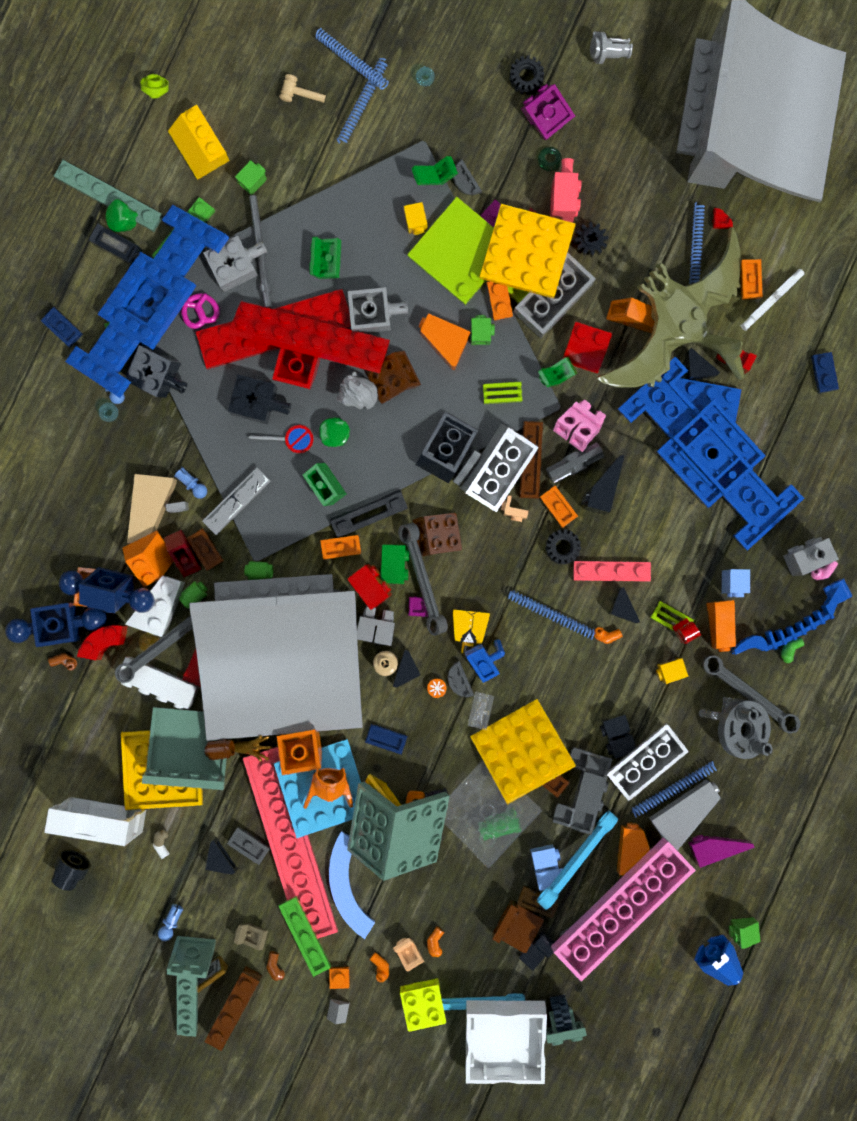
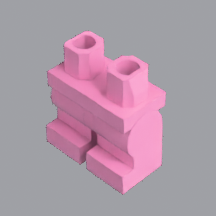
M586 400L580 403L575 402L557 420L553 430L565 440H568L571 436L569 443L581 452L586 449L589 442L599 433L606 417L601 411H597L595 414L589 411L591 405Z

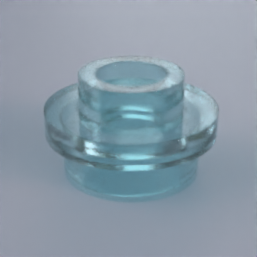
M422 67L417 71L416 81L419 85L426 87L434 82L435 74L431 68ZM427 75L429 78L424 80L422 76Z
M105 403L99 409L100 418L106 422H112L118 417V408L112 403ZM111 409L112 414L110 416H107V410Z

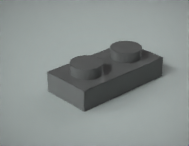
M471 446L452 477V481L460 486L462 482H465L470 475L469 471L479 463L481 453L478 449Z
M240 827L236 829L227 843L258 865H260L270 849L269 846Z

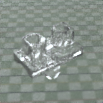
M475 691L467 726L487 729L494 700L493 695Z

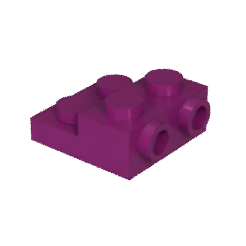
M555 84L543 85L537 90L539 94L534 98L533 96L527 98L523 102L524 106L521 108L530 124H534L544 140H547L575 117V114Z

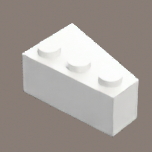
M162 576L151 590L155 598L153 608L146 613L135 611L125 625L160 637L165 636L171 625L185 582L168 576Z

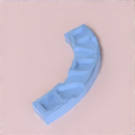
M341 831L330 859L329 882L331 893L342 918L358 935L365 939L375 921L362 910L352 894L349 881V863L352 854L347 851L349 835Z

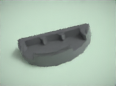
M461 159L455 166L458 172L453 177L455 187L466 195L482 193V190Z
M458 661L449 670V686L459 696L472 697L474 693L462 665Z

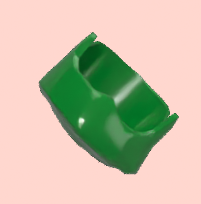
M115 199L108 206L106 222L111 230L115 232H128L136 226L138 213L134 212L125 202Z
M335 417L324 420L319 427V436L322 444L329 447L344 446L350 436V428L347 422Z

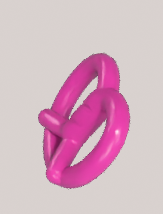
M206 293L190 296L181 308V316L184 323L192 329L200 328L205 323H213L220 315L217 302ZM205 300L213 307L214 314L212 317H206L202 308ZM188 307L195 309L199 318L197 323H192L187 315Z

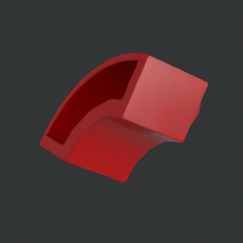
M112 625L94 631L80 646L77 657L102 660L104 653L110 647L124 645L128 626Z

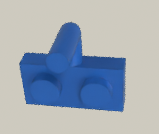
M499 639L493 642L496 652L491 655L487 653L482 643L465 652L466 658L483 683L500 674L494 664V661L505 655Z

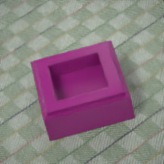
M409 597V616L428 617L423 597Z

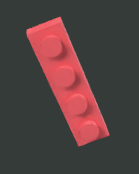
M573 561V580L650 582L651 562Z

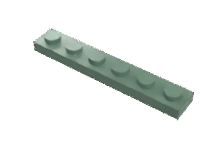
M64 160L54 175L57 180L107 207L115 199L125 202L134 212L138 213L136 223L152 232H155L163 218V215Z

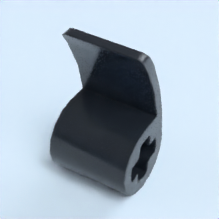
M542 931L533 940L527 953H522L519 959L534 971L544 957L549 958L554 953L551 946L555 941Z

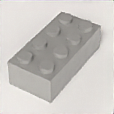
M567 253L554 299L530 292L515 307L514 314L541 339L593 285L596 278Z

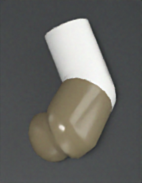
M165 829L157 831L154 834L153 847L161 859L170 854L164 846V841L169 836Z

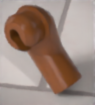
M67 653L48 658L51 667L62 664L67 667V670L71 671L77 666L76 659Z
M270 951L266 969L273 980H282L285 977V972L277 966L279 953Z

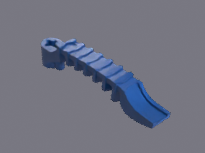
M844 578L823 588L827 598L824 604L820 606L821 612L819 610L812 612L815 620H812L810 615L804 617L806 625L803 626L801 621L794 623L796 631L793 630L792 626L786 627V636H784L781 629L776 630L775 634L778 639L776 641L771 630L764 632L767 642L761 636H748L738 642L736 647L731 649V653L737 655L751 648H757L761 651L778 649L777 647L786 645L789 641L797 640L799 636L806 635V632L817 629L818 625L825 624V621L835 618L833 614L837 604L853 596Z

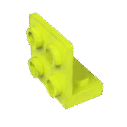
M438 978L400 986V995L409 1032L446 1024Z

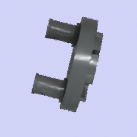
M738 700L731 703L722 713L718 725L719 741L723 749L729 755L741 759H751L759 754L769 756L772 753V745L768 743L771 724L763 706L749 700ZM743 723H745L746 730H745L744 734L742 735V734H741V727H742Z

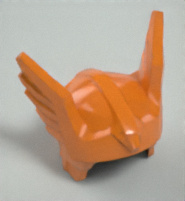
M316 769L303 808L306 809L312 797L315 795L327 802H332L343 795L349 807L352 808L353 800L349 784L346 780L345 769Z

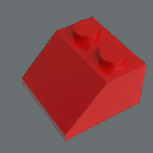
M575 322L563 359L569 357L574 367L598 374L612 333Z
M280 348L272 380L311 389L321 358Z
M367 564L350 576L348 581L368 608L372 610L392 595L390 592L392 589L386 581L380 579L378 576L380 573L374 565Z

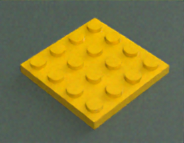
M501 204L480 279L554 299L575 223Z
M538 699L470 736L507 805L576 766Z
M150 730L121 732L125 810L203 805V788L142 784V776L147 767Z

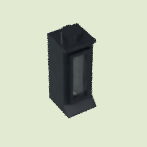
M98 223L88 239L95 247L130 266L139 256V253L142 252L138 245Z

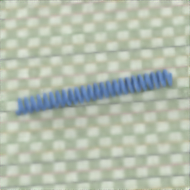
M322 28L317 30L316 39L321 41L327 48L338 54L341 59L352 65L355 70L363 74L380 89L387 87L389 81H386V78L380 77V74H377L374 69L372 70V67L369 68V65L366 66V63L358 59V56L352 55L350 50L344 48V45L341 46V43L330 37L327 32L325 33V30L322 31Z
M379 58L374 70L378 71L377 74H380V77L384 73L383 70H386L385 67H388L386 63L380 61H385L386 59ZM369 79L361 95H359L360 98H358L354 105L355 108H353L349 118H347L348 121H346L344 128H342L343 131H340L341 134L337 138L339 143V139L348 143L346 139H349L348 136H351L350 133H353L351 129L354 130L353 126H356L355 123H358L357 120L360 119L358 116H362L360 113H363L362 110H365L363 106H367L365 103H369L368 100L372 96L371 93H374L373 90L377 87Z
M697 202L694 203L695 211L693 215L691 245L693 248H691L692 259L690 261L692 263H690L691 274L689 276L691 278H689V284L699 281L691 280L700 279L699 276L693 277L691 275H700L698 272L701 271L700 269H692L693 267H701L700 265H692L701 264L700 261L692 260H701L699 257L702 256L701 254H693L694 252H702L701 250H693L702 249L701 246L694 247L693 245H702L700 242L703 241L702 239H694L695 237H703L702 235H694L703 234L702 231L695 232L694 230H703L701 227L704 226L703 224H695L704 222L703 220H695L704 219L702 216L704 213L702 212L705 211L704 209H696L705 207L704 205H696Z
M515 590L513 592L510 591L508 600L511 596V601L515 599V603L519 599L518 605L522 602V606H524L526 603L525 608L529 605V610L533 606L532 611L536 608L535 613L540 609L539 615L543 611L542 616L546 614V618H548L550 614L549 620L553 617L552 621H555L557 618L556 623L560 620V625L564 621L563 627L568 622L566 628L571 624L570 630L575 625L573 632L578 627L577 633H579L582 628L580 635L585 630L583 636L585 637L588 633L587 638H589L592 633L590 640L593 639L594 629L591 630L588 626L584 627V624L581 625V623L577 624V621L574 622V619L571 620L570 617L567 618L563 614L560 615V612H553V609L550 610L549 607L546 609V606L543 607V604L539 606V602L536 603L532 599L529 600V597L526 598V596L522 597V594L519 595V592L515 594Z
M713 761L712 763L709 762L708 765L705 764V767L702 766V769L695 770V773L692 772V775L685 776V779L682 778V781L675 782V784H672V787L669 786V789L665 788V790L659 792V795H652V798L649 797V801L647 799L645 802L642 801V804L639 803V806H635L636 809L632 807L635 818H637L636 813L639 816L641 815L640 812L644 814L642 808L647 812L646 807L648 810H650L649 805L654 808L653 804L657 806V803L660 804L659 799L663 803V798L667 801L665 794L670 799L669 793L674 797L672 791L677 795L676 790L680 793L679 787L684 791L682 785L685 789H687L686 784L690 787L688 780L694 785L692 779L697 783L695 777L698 781H700L699 776L704 779L701 772L705 777H707L705 771L710 775L708 768L714 773L711 766L717 771Z

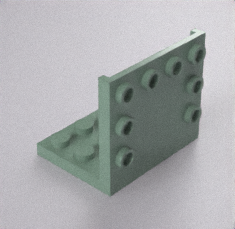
M153 707L147 767L142 776V784L224 790L227 759L211 761L206 757L204 748L208 741L213 740L206 741L203 711Z
M365 781L358 783L347 851L383 881L437 862L450 795L442 792L401 806H395Z

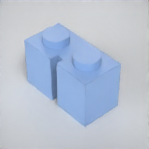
M723 570L722 593L728 594V597H744V593H750V570Z
M553 844L530 849L540 891L550 886L562 871V868L559 869L557 862L561 861L559 850H555Z

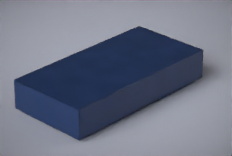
M371 724L365 743L402 755L408 736Z

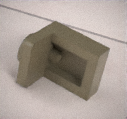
M251 923L239 924L235 931L234 943L237 945L245 944L256 950H263L268 930Z

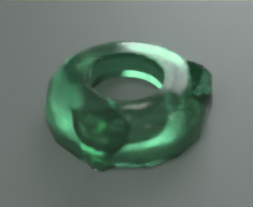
M546 147L541 150L538 155L540 168L545 171H554L561 166L562 155L558 149ZM551 153L556 159L553 162H547L545 156Z

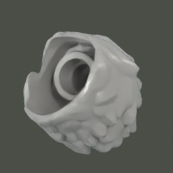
M353 371L351 375L348 374L343 379L336 399L347 407L354 406L358 409H363L365 406V409L368 410L374 407L377 401V388L373 382L366 378L358 377L356 372Z

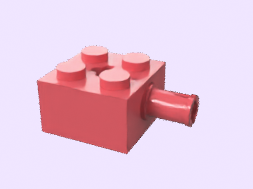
M564 158L561 160V172H555L552 181L550 217L573 223L574 217H577L578 211H580L581 200L577 198L579 197V192H581V180H578V173H573L574 160Z

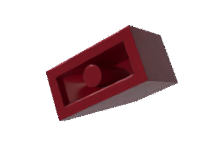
M182 530L164 538L167 552L183 577L201 570L194 551Z

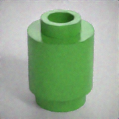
M249 561V565H245L244 575L248 576V580L272 579L273 565H269L268 562Z
M194 581L181 592L179 600L186 608L190 609V603L202 601L207 596L206 591L208 589L201 581L199 583Z

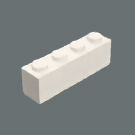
M125 657V660H124L123 663H127V664H128V663L131 662L134 658H133V657ZM149 664L135 672V676L130 682L121 683L130 688L133 685L139 688L138 691L143 694H154L159 701L165 703L170 701L174 703V707L180 710L191 708L200 688ZM122 666L119 671V678L121 680H128L131 675L130 668Z

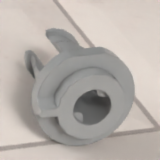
M593 32L590 55L596 64H603L605 58H630L633 44H629V38L626 40L607 38L605 32Z

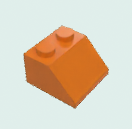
M158 531L122 548L126 563L143 587L160 580L174 562L168 554L165 541Z
M317 730L277 736L282 775L321 769L322 749L320 735Z

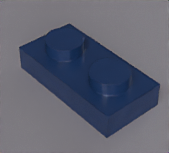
M54 307L41 320L69 348L83 335Z
M832 352L811 356L818 394L838 390L839 386Z

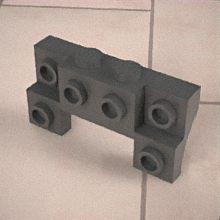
M572 747L570 756L576 765L574 768L582 770L572 807L557 803L552 822L592 835L598 811L601 812L604 801L601 800L603 792L606 793L609 782L606 781V772L610 769L612 759Z

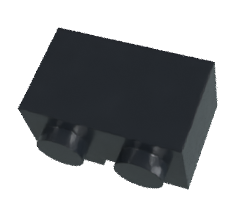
M621 713L601 720L602 725L599 727L602 736L607 738L608 744L605 745L609 755L617 759L628 755L636 748L633 736L629 733L631 730L625 714Z

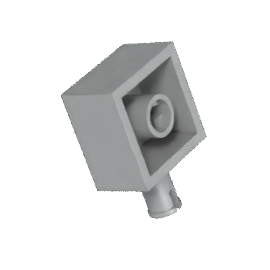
M236 236L226 242L219 254L211 249L203 253L223 292H226L258 276L252 264V259L267 253V250L262 241L248 249L244 248L240 238Z
M386 287L348 291L352 331L362 333L391 331L389 317L397 314H408L407 301L400 303L388 302ZM368 308H371V314L367 313Z
M822 537L806 541L805 546L797 545L787 550V554L783 555L792 576L805 575L839 560L830 539H822Z

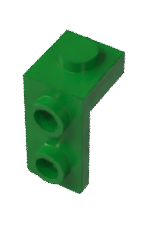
M446 156L434 166H413L411 168L417 185H443L458 174L452 156Z
M569 357L564 358L549 368H543L538 371L541 383L544 386L546 385L547 388L558 386L578 374Z

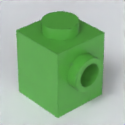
M251 160L235 176L237 183L250 195H253L267 180L265 169L259 163L255 165Z
M477 315L471 319V345H490L491 335L495 334V325L491 324V318H487L485 315Z

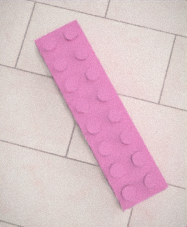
M663 837L551 946L554 954L582 982L696 870Z

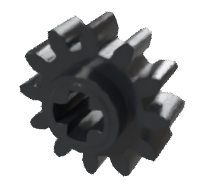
M590 222L588 228L583 224L581 231L577 230L576 232L578 238H575L574 243L579 244L576 250L583 249V256L589 252L590 257L593 258L595 252L601 255V248L606 249L607 244L604 242L608 241L609 237L603 236L606 229L600 231L599 223L596 227H593L592 222ZM591 237L594 238L592 243L588 241Z

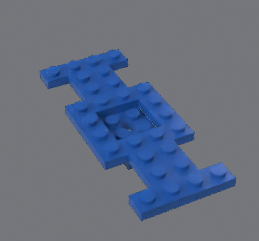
M174 205L171 206L162 219L165 224L174 228L159 252L154 259L140 252L99 311L98 315L110 323L88 354L76 346L65 361L119 398H121L131 382L118 373L137 345L142 343L153 350L196 288V285L186 279L185 275L204 247L219 254L229 239L223 232ZM154 300L152 306L148 307V303Z
M674 357L670 361V370L661 375V382H655L654 387H648L647 384L643 385L617 410L629 423H632L644 411L670 438L656 451L657 454L707 508L723 496L747 523L733 537L745 550H749L805 498L792 484L787 486L778 496L767 487L753 471V467L765 457V454L714 399L700 412L674 384L688 371ZM710 448H714L717 451L715 459H711L707 455Z

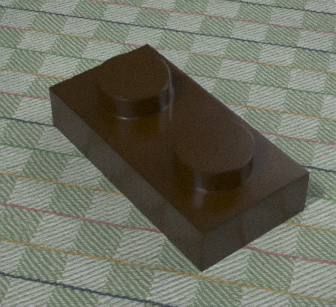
M523 885L516 904L553 918L560 901L559 898L546 910L537 902L542 892Z

